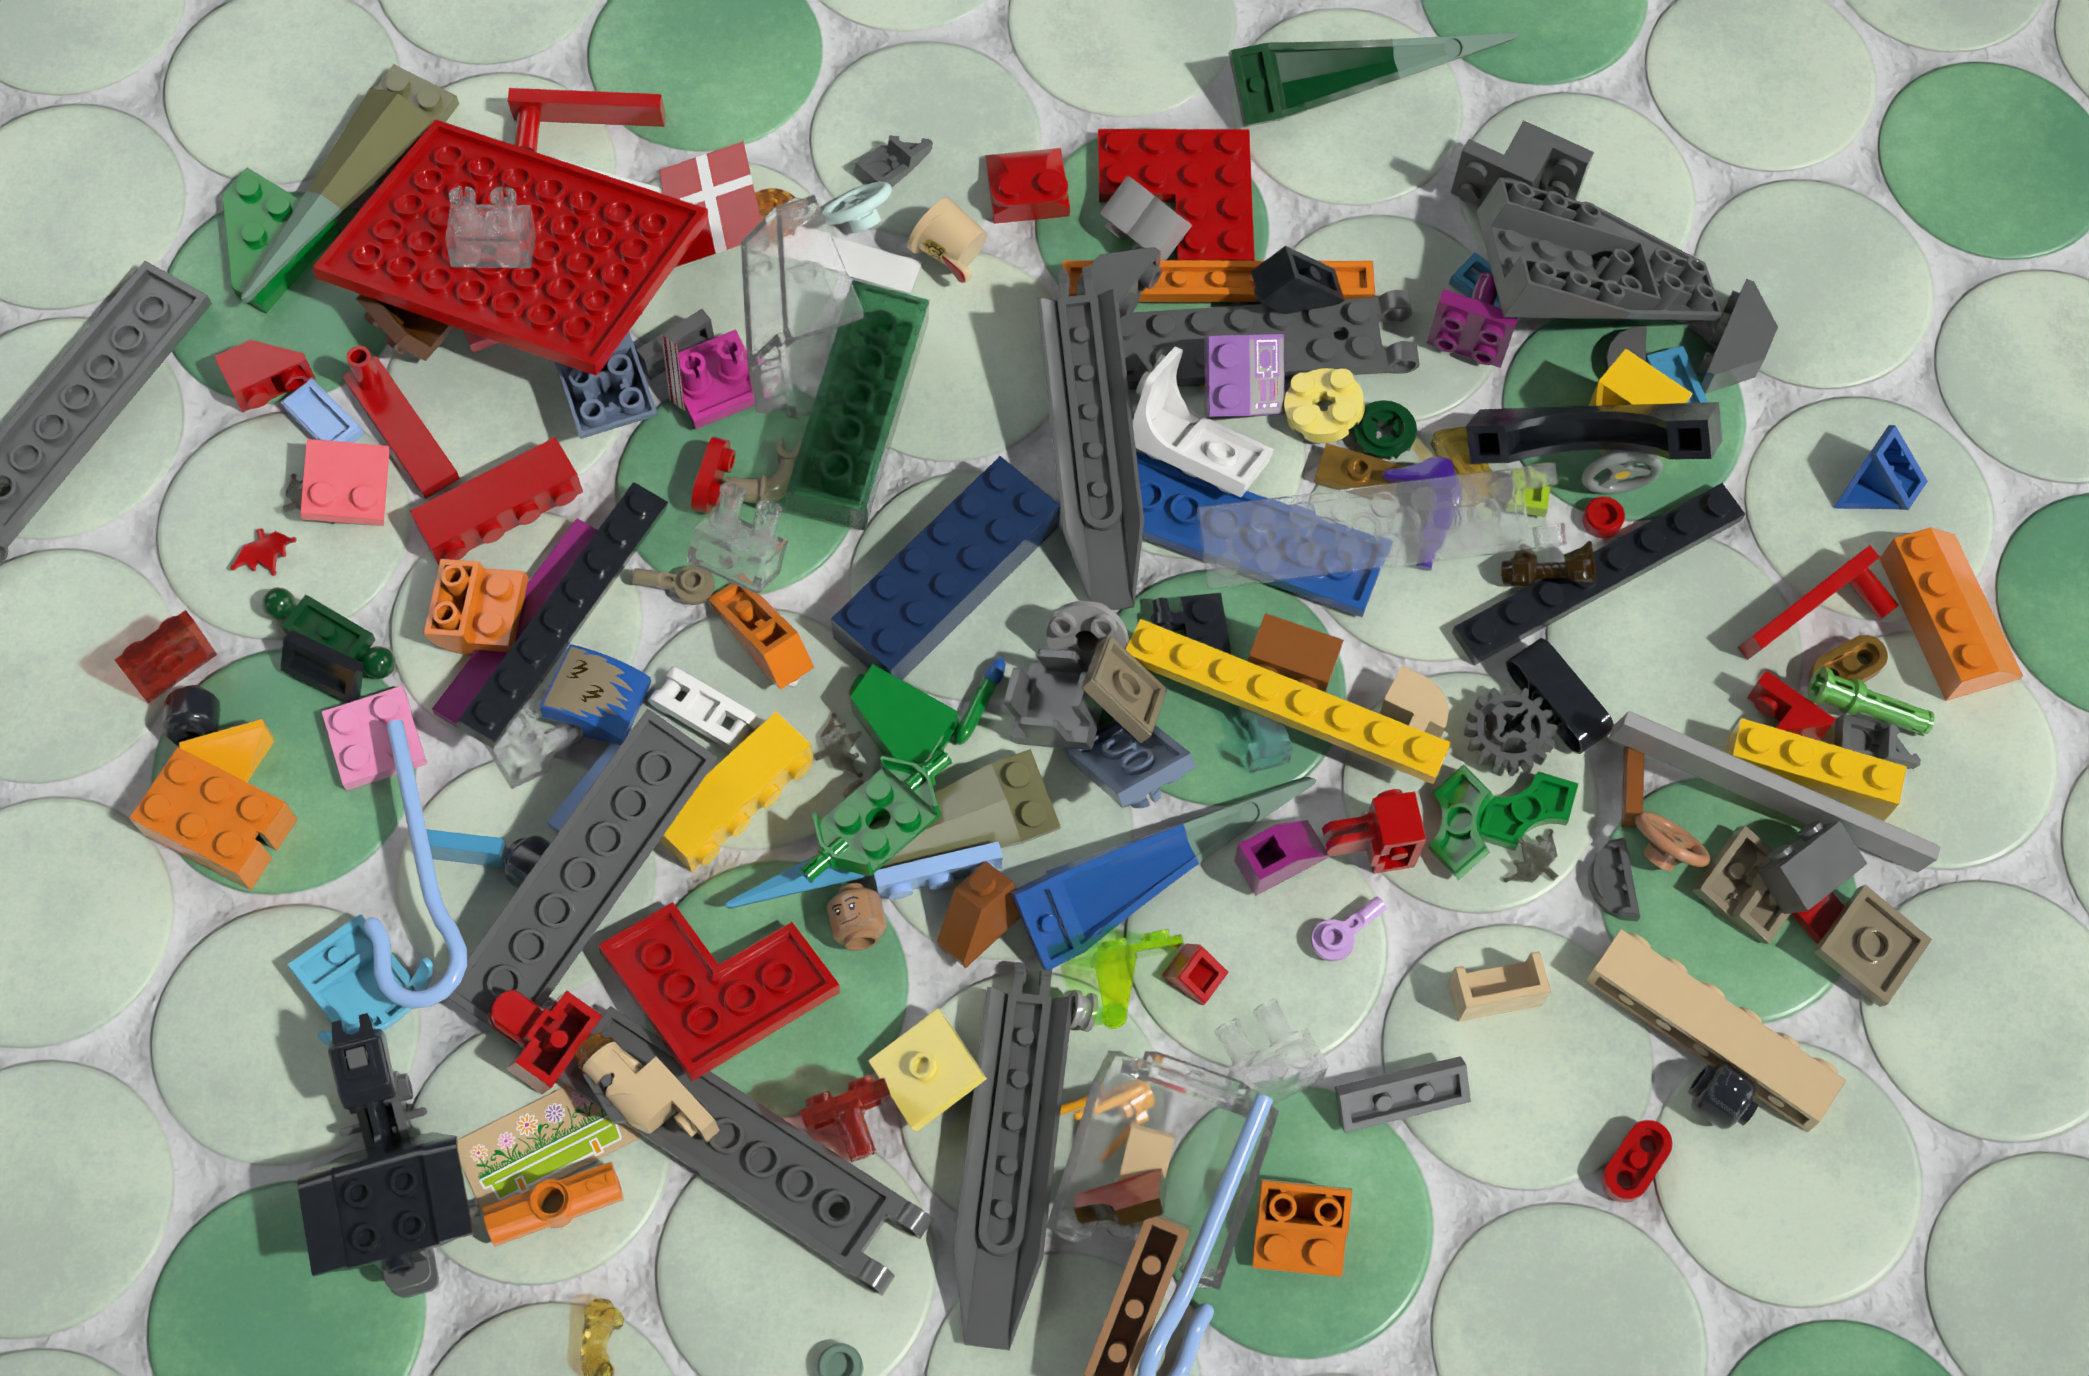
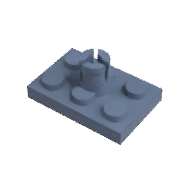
M1114 721L1096 732L1092 750L1065 748L1070 762L1122 808L1129 804L1133 808L1140 809L1150 806L1146 797L1147 794L1156 803L1161 798V786L1178 781L1183 774L1196 767L1192 754L1156 725L1151 737L1143 743H1140L1122 725Z

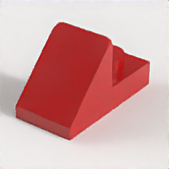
M1765 671L1747 697L1762 714L1774 717L1780 721L1776 727L1777 729L1818 741L1823 738L1836 720V718L1768 671Z

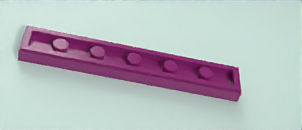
M577 518L529 580L515 642L595 535L597 529ZM476 650L433 706L434 714L457 728L458 719L508 652Z

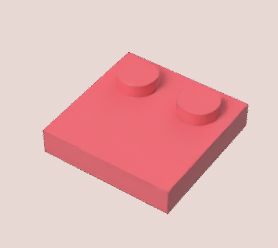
M307 439L300 513L301 520L384 526L390 446Z

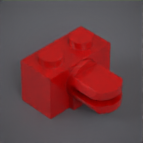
M1400 789L1383 791L1372 799L1368 812H1363L1361 817L1330 821L1322 827L1323 836L1328 840L1325 844L1328 855L1337 856L1367 851L1373 874L1414 868L1426 842L1415 791L1402 793Z
M509 990L502 993L492 1002L488 1011V1020L491 1026L521 1047L506 1070L540 1094H544L553 1087L602 1017L601 1014L567 990L555 1000L549 1010L541 1008L519 991Z

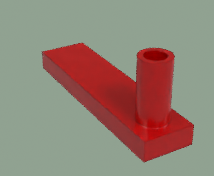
M509 88L507 102L514 121H517L514 145L537 152L540 122L665 127L666 112L661 94Z
M364 346L351 348L346 357L351 371L345 373L342 377L423 497L427 499L459 480L458 472L378 357L372 358L369 349Z
M1869 545L1737 648L1749 660L1847 583L1851 585L1875 616L1881 620L1897 608L1899 604L1868 568L1880 556Z

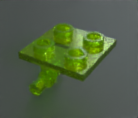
M1169 929L1144 934V938L1140 939V943L1128 945L1127 938H1119L1101 943L1098 951L1091 957L1090 965L1096 971L1103 1005L1101 1020L1107 1028L1118 1029L1126 1023L1136 959L1175 952L1184 943L1182 934L1171 936Z

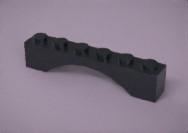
M1719 402L1480 409L1466 425L1471 464L1512 463L1531 457L1580 450L1636 451L1657 455L1669 460L1712 459L1723 441Z

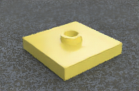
M939 1008L868 1060L907 1123L916 1132L987 1079L945 1014Z

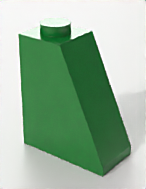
M874 664L871 665L865 675L859 674L850 687L849 695L851 696L852 713L885 757L913 762L919 766L926 763L940 749L944 750L958 728V711Z

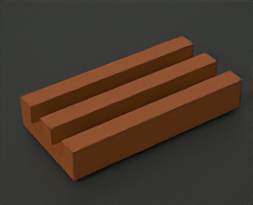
M1624 746L1621 827L1636 828L1635 818L1643 814L1644 753Z

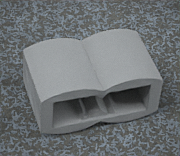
M1129 176L1125 178L1100 212L1101 215L1109 220L1104 227L1121 240H1124L1127 235L1135 241V244L1132 246L1133 250L1151 247L1159 249L1161 251L1160 260H1167L1192 226Z

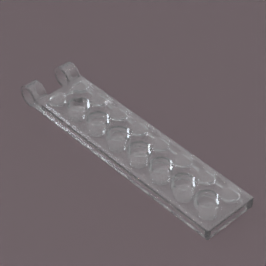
M1541 463L1521 468L1198 507L1197 516L1207 589L1213 590L1566 545L1567 539L1564 523L1546 524L1529 528L1523 491L1524 489L1557 485L1556 463ZM1481 506H1487L1491 509L1492 517L1490 520L1484 521L1479 518L1478 509Z

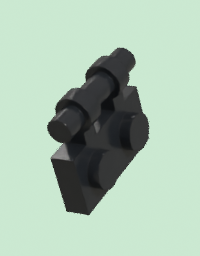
M1221 593L1181 597V612L1177 613L1170 611L1167 598H1157L1152 601L1154 614L1151 615L1152 624L1172 632L1184 630L1185 637L1231 655Z

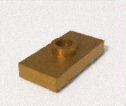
M1326 443L1314 483L1390 506L1397 484L1385 481L1382 477L1383 472L1386 469L1402 468L1403 466Z

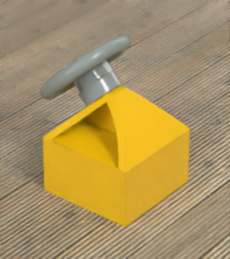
M1625 349L1598 381L1588 406L1688 403L1693 393ZM1599 450L1602 457L1585 468L1581 481L1584 487L1595 493L1618 494L1629 492L1655 480L1662 471V461L1657 455L1643 452ZM1637 462H1639V463H1645V464H1648V465H1638V466H1637ZM1606 469L1607 475L1599 481L1594 479L1596 474Z

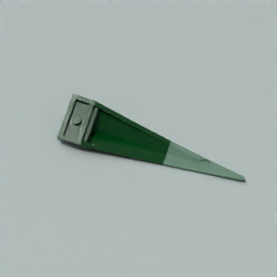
M1511 32L1380 40L1270 42L1233 49L1228 54L1243 127L1280 121L1506 43L1516 39L1519 34Z

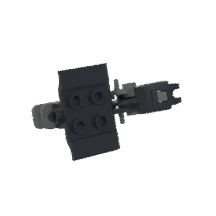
M365 1013L359 1015L360 1028L354 1034H347L346 1026L341 1020L332 1022V1041L329 1044L328 1054L341 1104L344 1109L349 1110L351 1115L357 1113L359 1124L341 1128L339 1133L341 1136H348L362 1132L366 1149L342 1155L298 1177V1193L313 1277L375 1264L383 1271L385 1284L394 1290L399 1297L409 1298L431 1292L438 1286L439 1275L433 1248L443 1246L458 1238L473 1235L474 1230L471 1218L479 1217L480 1210L478 1209L479 1204L476 1197L470 1200L467 1198L457 1136L429 1132L413 1137L410 1119L426 1115L427 1109L421 1107L408 1111L406 1100L413 1099V1089L408 1073L400 1075L398 1071L392 1072L386 1034L381 1029H376L370 1015ZM389 1118H396L397 1126L392 1127L394 1135L400 1133L401 1140H392Z

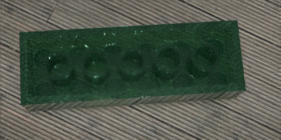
M855 280L852 281L787 486L786 499L788 511L865 531L928 325L930 300Z

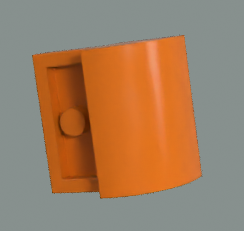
M440 559L423 634L435 645L463 655L472 656L476 650L508 652L516 640L529 579L524 571L486 569L480 561Z
M1261 1179L1255 1211L1256 1224L1252 1268L1342 1277L1346 1235L1349 1232L1352 1188Z

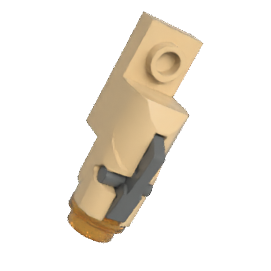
M601 1032L585 1040L575 1052V1058L579 1061L578 1068L584 1073V1078L613 1124L628 1122L634 1128L650 1134L678 1111V1114L673 1118L690 1137L698 1133L707 1143L720 1131L715 1119L657 1056L644 1067L638 1060L621 1049L612 1037L606 1038Z

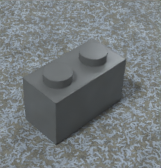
M1818 820L1808 824L1797 833L1800 839L1792 845L1785 844L1772 851L1768 855L1770 862L1757 871L1784 914L1810 910L1867 865V862L1841 821L1822 824Z

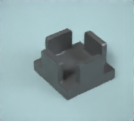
M1039 649L1037 659L1041 663L1031 662L1028 674L1023 668L1016 667L1013 668L1004 698V705L1015 717L1010 737L1016 744L1092 750L1103 708L1081 688L1089 666L1074 651Z

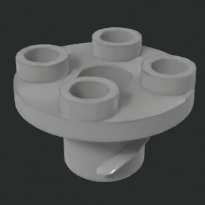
M1075 601L1060 607L1051 617L1046 630L1048 649L1074 651L1087 666L1091 664L1098 643L1107 635L1112 636L1124 649H1126L1129 643V637L1123 621L1115 612L1100 602Z

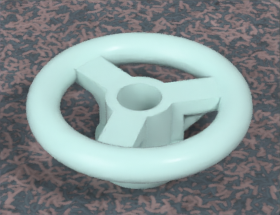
M879 181L856 188L826 206L821 213V220L828 225H836L848 221L854 233L865 231L881 221L876 207L889 198L892 192L891 185L887 182Z

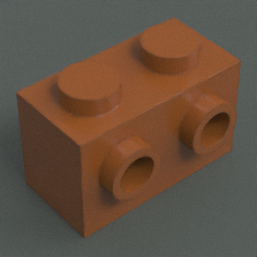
M1265 613L1249 654L1248 662L1326 692L1344 640Z

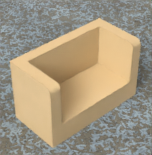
M1540 951L1530 953L1527 960L1522 963L1466 973L1464 966L1455 967L1448 979L1458 1022L1542 1006L1551 992Z

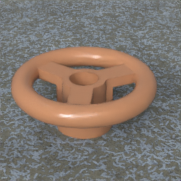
M1643 811V814L1636 816L1635 823L1638 829L1650 840L1643 854L1656 866L1666 871H1672L1678 861L1694 867H1705L1709 864L1710 855L1707 849L1694 836L1677 824L1658 814Z

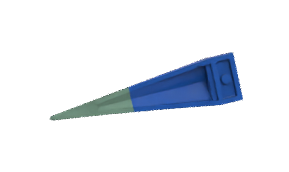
M1306 777L1046 871L1045 875L1011 891V896L1041 967H1044L1045 970H1051L1085 953L1169 885L1244 831L1313 786L1317 780L1312 777Z

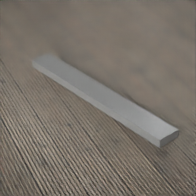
M1628 711L1613 725L1609 737L1611 740L1807 825L1818 820L1822 824L1841 821L1856 846L1915 872L1923 870L1938 859L1941 847L1933 842L1636 713Z

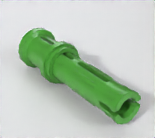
M1821 667L1814 673L1808 686L1807 695L1811 702L1816 704L1826 702L1839 707L1840 712L1847 715L1865 714L1891 725L1894 723L1897 727L1904 728L1920 736L1928 734L1934 724L1935 718L1932 711L1867 689L1863 681L1856 678L1847 680L1833 675L1832 670L1826 667Z

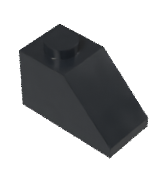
M1287 246L1281 248L1251 271L1255 284L1254 293L1257 300L1263 306L1270 307L1283 314L1339 305L1345 301L1334 268Z

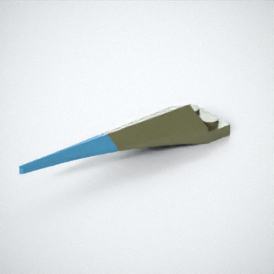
M1031 749L1000 761L989 763L936 791L935 795L941 816L880 869L998 841L1000 848L1019 845L1061 829ZM885 818L869 828L882 829L888 825L890 819ZM813 856L729 900L725 907L732 909L870 876L839 868L834 871L829 867L810 883L801 874L799 868L815 857Z

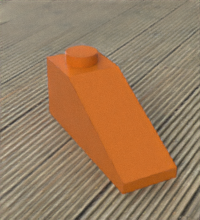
M742 577L708 598L711 606L757 666L780 690L815 668L799 633Z

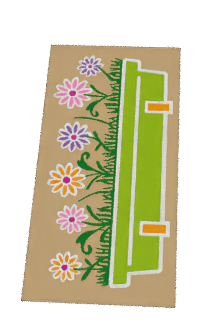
M564 1086L458 1139V1150L461 1166L482 1210L485 1206L533 1190L537 1184L544 1180H559L643 1136L623 1123L613 1124L604 1110L568 1086Z

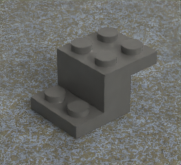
M1523 120L1504 155L1468 139L1460 156L1451 194L1458 196L1465 203L1475 204L1480 207L1497 180L1501 177L1514 182L1522 181L1531 187L1547 192L1555 191L1564 197L1577 200L1594 152Z

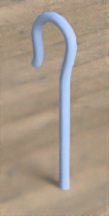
M392 720L387 723V730L419 883L429 914L435 927L443 936L450 952V963L445 975L436 985L426 990L411 991L404 989L395 981L392 974L391 943L385 927L380 920L370 917L364 922V929L372 940L374 976L381 992L394 1004L416 1009L431 1007L448 998L459 986L467 968V947L456 923L450 917L444 905L438 887L404 722L402 720Z
M1256 1093L1179 1282L1144 1347L1137 1376H1156L1161 1355L1191 1301L1271 1108L1273 1099L1268 1096ZM1209 1303L1200 1304L1193 1313L1186 1327L1176 1359L1167 1376H1188L1203 1334L1214 1314V1309Z

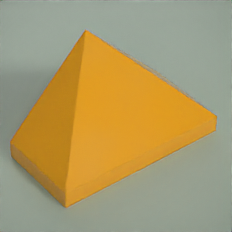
M260 719L179 742V746L190 754L248 782L275 741L272 732L264 720Z

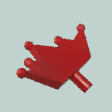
M257 529L258 540L243 546L230 569L235 571L236 568L248 564L251 571H256V566L260 562L271 571L272 576H275L277 574L275 571L277 554H281L283 558L286 557V546L290 543H295L297 538H290L277 531L265 537L264 529Z

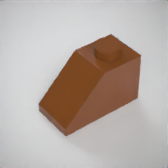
M985 861L954 889L937 944L964 968H967L1021 918L1010 893L1016 889L1013 881Z

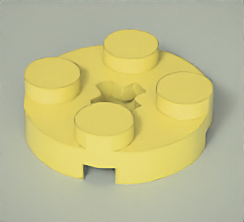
M1322 368L1307 373H1298L1291 379V386L1286 392L1284 399L1286 419L1291 429L1294 431L1295 428L1298 432L1302 433L1304 439L1315 443H1330L1341 440L1349 435V429L1356 422L1359 425L1363 419L1365 411L1363 392L1360 385L1354 380L1351 371L1342 368ZM1323 400L1333 402V404H1329L1326 411H1320V407L1316 404Z

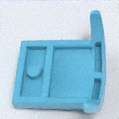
M359 914L287 964L291 972L331 1024L334 1021L341 1020L346 1026L347 1034H354L359 1030V1015L368 1013L373 1020L375 1028L381 1029L384 1032L412 1010L411 1008L394 1004L381 992L374 976L373 944L364 929L366 919L362 914ZM391 952L392 974L395 981L407 990H426L433 973V964L427 957L422 959L418 970L413 978H411ZM322 1030L317 1034L319 1039L329 1046L332 1041V1031Z

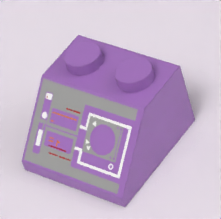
M1284 334L1204 336L1206 416L1285 414Z

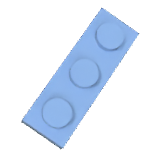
M999 841L879 869L874 873L877 893L880 897L887 896L889 900H897L912 895V890L926 886H929L930 890L944 889L952 886L955 883L954 880L970 876L985 861L997 870L1002 869L1003 857Z

